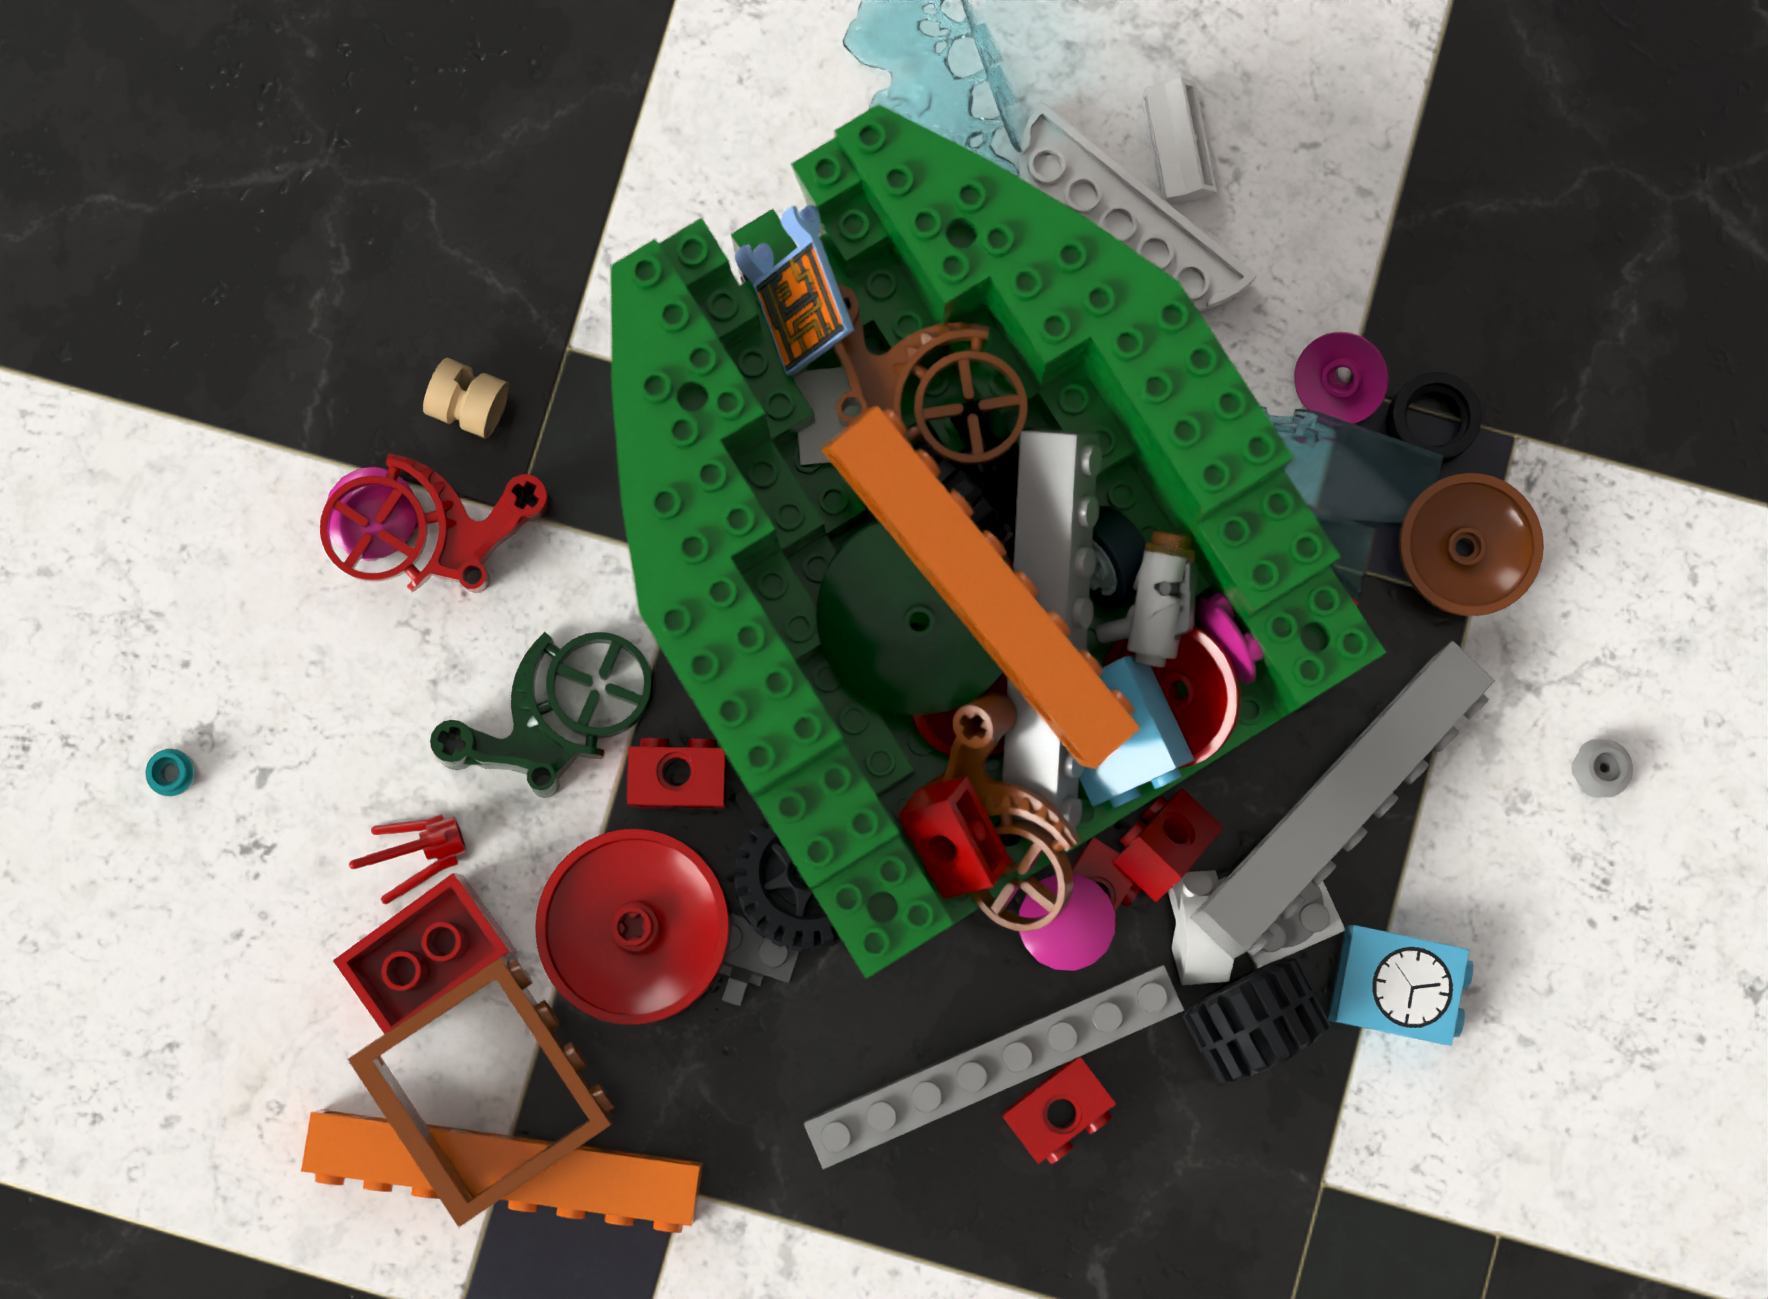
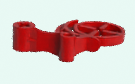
M388 453L386 465L389 468L386 477L365 476L356 478L342 485L331 495L322 511L320 537L324 550L330 560L343 572L356 579L380 582L406 573L412 580L407 585V588L414 592L424 585L431 576L459 582L469 592L480 593L489 586L490 575L483 566L484 563L503 542L516 534L523 524L538 520L546 513L549 506V496L544 484L537 477L530 474H521L513 477L507 483L503 495L489 516L483 521H474L467 515L454 489L438 473L416 460ZM400 470L414 477L426 488L433 499L436 511L425 513L415 495L404 485L397 482ZM370 485L386 486L393 489L375 516L377 523L381 525L386 523L403 496L413 505L419 523L418 538L414 549L385 530L379 532L378 536L380 539L407 556L400 565L379 573H366L355 570V567L373 542V537L370 534L365 533L362 535L345 562L336 554L330 539V521L334 510H337L363 528H367L370 525L366 517L341 502L350 492ZM529 487L534 488V496L538 503L534 507L527 504L524 509L518 508L520 502L516 493L520 489L527 493ZM439 522L436 548L428 564L420 572L414 564L420 558L426 545L428 535L427 524ZM472 570H480L482 574L480 581L476 584L467 583V575Z

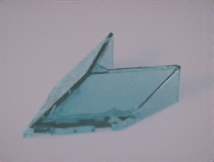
M1262 407L1294 456L1285 472L1341 556L1331 568L1347 593L1357 601L1361 596L1376 529L1353 520L1402 523L1409 506L1415 498L1427 487L1437 482L1444 455L1315 410L1295 409L1293 417L1269 415L1267 408Z

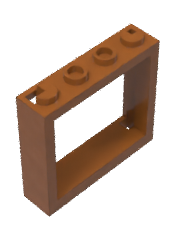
M505 954L347 1059L458 1227L602 1132L613 1121L609 1111L615 1107L608 1098V1093L600 1083L595 1086L591 1085L582 1071L588 1066L583 1055L572 1041L567 1045L563 1043L555 1030L560 1025L557 1016L545 1000L540 1003L536 1002L527 988L533 984L528 972L524 971L517 959L510 962ZM496 979L589 1120L473 1196L381 1055Z

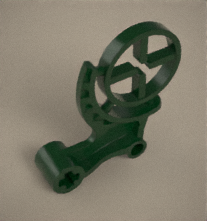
M544 632L526 652L514 677L511 692V711L514 723L512 733L507 738L498 739L470 728L461 721L447 720L437 725L433 730L430 738L431 750L442 765L449 769L462 770L470 765H476L485 769H504L526 774L527 781L533 792L539 797L549 798L558 791L560 777L579 756L591 759L604 758L605 751L597 748L598 738H607L621 734L633 727L644 715L652 694V678L647 661L635 645L615 634L605 632L584 634L572 639L560 649L553 644V638ZM594 643L610 644L599 670V676L602 680L605 681L609 678L621 648L636 659L644 676L643 695L611 683L605 686L608 695L637 707L622 722L603 728L588 727L600 700L597 690H592L589 693L578 722L570 719L562 711L555 695L557 675L587 687L593 685L594 681L591 675L562 663L577 649ZM545 653L553 658L546 678V691L549 700L537 704L535 698V679L540 662ZM554 711L558 719L567 728L575 733L586 736L585 746L573 743L558 735L549 727L541 715ZM459 735L465 747L461 752L455 749L453 755H450L444 744L448 739L455 742L456 736ZM540 776H551L547 784L543 786L536 785L537 779Z

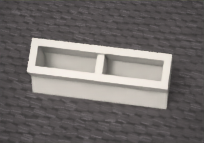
M1180 77L1165 84L1145 87L1143 101L1162 199L1170 205L1192 202L1217 193L1196 83Z

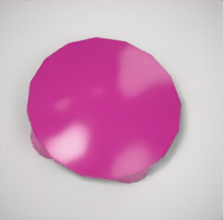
M379 467L356 469L337 482L329 492L328 499L338 488L351 480L365 476L386 477L388 470ZM398 476L397 482L404 485L413 493L409 484L400 476ZM380 485L361 487L350 492L341 502L366 517L370 525L367 528H363L337 510H334L330 521V536L337 546L347 554H350L362 535L365 533L370 534L373 537V542L361 559L369 562L376 561L398 551L380 539L378 536L379 532L385 530L406 543L419 525L416 511L411 502L403 496L386 523L381 525L376 522L375 516L393 489Z
M1216 593L1208 599L1201 597L1195 602L1198 627L1209 633L1221 644L1235 667L1239 681L1247 685L1255 681L1257 673L1255 662L1263 658V652L1259 644L1249 632L1242 635L1232 620L1234 618L1233 609L1221 593Z
M1073 874V892L1066 909L1045 927L1034 931H1019V934L1022 937L1025 948L1038 962L1055 970L1076 971L1094 964L1108 950L1115 934V911L1109 896L1096 882L1079 874ZM1057 875L1039 881L1056 896L1058 895ZM1026 894L1019 910V916L1035 918L1049 914L1045 908Z

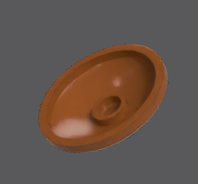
M1456 474L1441 479L1427 487L1409 506L1399 533L1400 560L1413 588L1433 606L1460 616L1487 615L1515 603L1533 584L1543 558L1544 542L1542 528L1531 504L1516 488L1507 482L1485 474ZM1459 540L1465 541L1470 547L1467 557L1460 556L1456 551V544Z

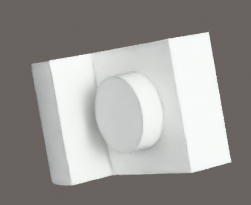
M1215 870L1187 872L1168 891L1176 920L1171 948L1182 985L1229 982L1234 959L1190 918L1220 886Z

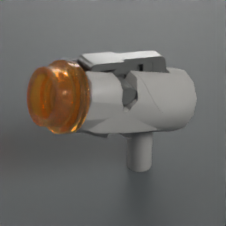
M1152 531L1151 542H1145L1143 562L1133 589L1137 591L1135 605L1130 607L1126 618L1102 623L1097 626V637L1102 644L1129 638L1127 650L1136 653L1135 662L1146 665L1165 667L1166 658H1177L1181 635L1193 630L1198 566L1196 558H1194L1196 551L1191 549L1193 537L1163 531Z

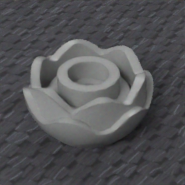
M1594 739L1584 743L1574 758L1571 767L1572 774L1577 783L1581 786L1583 792L1591 797H1614L1627 788L1633 775V763L1629 753L1622 745L1609 739ZM1601 764H1605L1608 769L1606 772H1602L1600 770Z

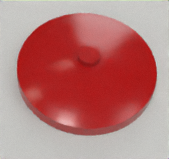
M623 829L594 837L578 846L553 871L543 889L537 908L535 922L536 943L541 963L551 983L578 1010L596 1019L614 1024L642 1025L655 1023L677 1015L700 999L715 981L725 961L730 943L731 917L729 904L722 884L714 870L705 859L688 845L668 835L650 830Z

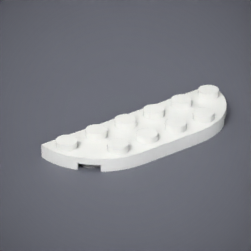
M1040 101L1028 119L1020 145L1019 175L1022 180L1088 218L1179 281L1198 311L1214 308L1230 301L1255 280L1257 275L1044 102Z

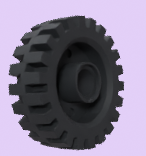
M764 816L762 822L756 823L749 831L747 838L744 839L735 865L736 897L739 907L743 910L744 917L749 924H753L756 932L763 938L767 936L772 940L773 944L780 947L782 945L790 946L791 950L802 951L803 948H810L811 951L822 950L824 946L830 945L832 947L840 943L842 939L809 887L801 886L795 881L793 873L798 869Z

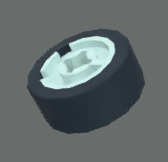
M1099 506V516L1093 527L1092 548L1096 553V567L1093 575L1090 577L1089 594L1106 605H1119L1137 593L1133 586L1143 562L1144 550H1149L1137 527L1123 513L1109 506Z

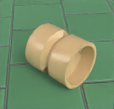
M447 357L438 365L429 382L424 398L423 412L425 415L447 424L459 420L462 430L487 439L495 431L508 401L510 384L485 372L476 377L470 366Z

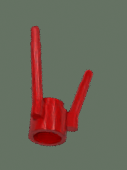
M441 814L426 820L373 826L371 828L373 835L427 831L419 833L420 839L351 860L349 867L357 869L419 850L424 851L427 860L437 858L436 862L381 897V902L388 904L443 869L458 865L456 856L467 851L455 816L444 820Z

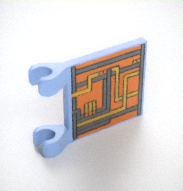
M813 205L804 207L800 213H798L796 206H790L782 214L781 223L785 231L799 247L774 267V255L772 249L767 244H759L753 250V253L750 245H743L735 254L737 266L754 285L787 375L796 374L854 331L819 238L820 214Z

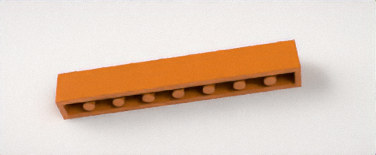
M878 405L865 410L820 450L1079 765L1095 769L1140 729L1131 717L1135 712L1134 707L1117 689L1110 691L1099 678L1103 670L1098 662L1087 651L1081 650L1078 652L1067 638L1071 631L1063 619L1052 610L1046 613L1034 598L1039 592L1033 582L1020 570L1014 573L1002 559L1006 551L997 538L987 530L981 533L969 517L973 515V510L967 501L955 490L949 493L936 477L941 472L932 458L921 449L915 452L903 436L907 434V429L901 420L889 409L883 412Z
M323 1109L310 1113L301 1172L315 1173V1182L344 1185L345 1178L364 1180L363 1188L367 1190L392 1192L394 1184L412 1187V1196L439 1199L386 1118ZM426 1124L473 1196L554 1143L553 1141ZM579 1146L501 1200H508V1209L515 1211L537 1212L538 1205L557 1207L556 1215L560 1217L585 1219L586 1212L605 1214L604 1222L609 1224L633 1226L634 1219L636 1218L654 1221L653 1229L682 1233L683 1225L692 1226L695 1222L703 1162Z

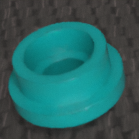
M164 749L155 753L148 761L145 771L146 780L154 792L168 797L178 796L187 791L192 785L195 777V767L193 761L186 753L177 749ZM175 764L179 770L178 777L174 781L168 782L165 778V770L169 765Z

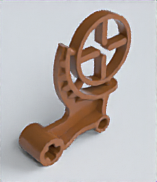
M837 284L846 309L850 308L847 312L854 331L833 346L834 353L846 374L851 392L845 393L839 398L836 406L839 422L844 428L865 410L877 405L883 412L886 409L891 410L902 422V395L912 373L921 382L915 397V419L917 425L907 429V434L903 436L909 444L911 441L922 437L926 444L942 458L957 464L978 465L999 458L1016 443L1026 421L1027 397L1024 386L1016 372L1000 358L983 352L984 342H987L990 327L969 323L934 325L909 335L896 344L889 352L875 356L870 354L865 347L856 294L850 288ZM959 341H971L970 351L950 354L936 362L929 370L920 364L926 356L945 345ZM969 362H979L1000 371L1010 381L1016 392L1015 395L981 400L978 404L979 411L989 412L1019 407V416L1011 435L997 448L983 453L978 417L975 414H971L968 417V428L973 455L960 454L947 449L937 442L929 432L925 422L961 416L963 406L961 404H952L922 409L923 399L931 381L944 369L958 364L964 400L967 402L972 401L974 391ZM853 405L861 409V412L856 417L844 415L845 409Z
M989 691L960 707L955 713L953 730L956 739L951 746L947 770L919 788L967 775L987 815H1000L1001 823L994 826L997 834H1015L1034 842L1019 865L1011 858V862L1003 872L1004 875H1009L1016 869L1019 874L1027 873L1033 868L1043 851L1053 864L1057 875V896L1034 877H1029L1023 883L1017 877L1012 879L1005 885L996 900L988 888L971 892L981 910L994 922L1015 931H1034L1045 927L1056 919L1069 904L1073 892V872L1065 851L1081 842V839L1067 819L1046 799L1022 786L996 781L988 776L985 770L987 759L1001 737L1014 727L1017 719L1015 706L1009 697L999 691ZM1012 815L1029 819L1039 824L1047 831L1029 822L1013 820ZM1021 886V889L1045 908L1049 914L1028 918L1011 913L1005 908Z

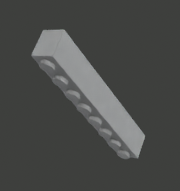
M1050 429L1021 431L1013 572L1016 573L1020 570L1033 582L1039 592L1034 597L1046 613L1052 610L1063 619L1071 631L1067 638L1078 652L1085 650L1089 653L1086 649L1087 628L1090 626L1093 618V603L1089 599L1090 577L1093 575L1096 567V553L1092 548L1093 527L1099 516V503L1095 497L1096 475L1099 473L1102 464V452L1098 446V433ZM1008 678L1007 696L1015 706L1017 719L1014 727L1005 734L1002 782L1022 786L1040 795L1051 803L1076 831L1082 815V804L1080 799H1078V784L1084 766L1079 765ZM1012 815L1013 820L1029 822L1047 831L1045 828L1029 819Z
M1451 641L1438 651L1190 918L1232 959L1247 951L1252 956L1255 955L1272 938L1273 934L1268 930L1271 924L1279 916L1284 921L1287 920L1304 903L1305 899L1300 893L1310 882L1318 886L1336 868L1337 865L1331 859L1338 851L1343 848L1346 852H1349L1363 839L1368 831L1362 825L1371 815L1374 814L1379 819L1395 804L1398 797L1393 793L1394 790L1403 781L1410 785L1427 769L1429 764L1424 760L1427 754L1433 748L1438 752L1442 751L1458 735L1459 731L1454 725L1464 715L1469 720L1482 709L1489 700L1483 693L1495 680L1454 641Z
M1157 965L805 1120L804 1126L820 1164L825 1169L1182 1012L1184 1009L1165 966Z

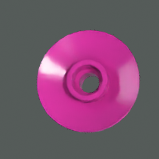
M1331 332L1316 338L1302 351L1296 363L1294 382L1299 399L1311 414L1331 424L1349 425L1366 419L1378 409L1386 396L1389 376L1382 354L1370 341L1350 332ZM1340 367L1348 368L1353 375L1352 381L1345 382L1341 380L1338 376V369Z

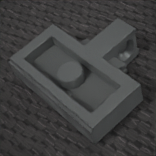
M730 913V943L725 961L719 972L729 976L722 1001L742 1006L749 983L761 986L764 975L790 983L800 951L791 950L790 946L782 945L780 947L773 944L770 938L767 936L763 938L758 934L753 924H749L745 917Z

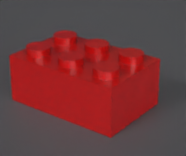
M452 873L335 958L333 962L385 1034L505 954L509 960L518 951L466 878L461 874Z

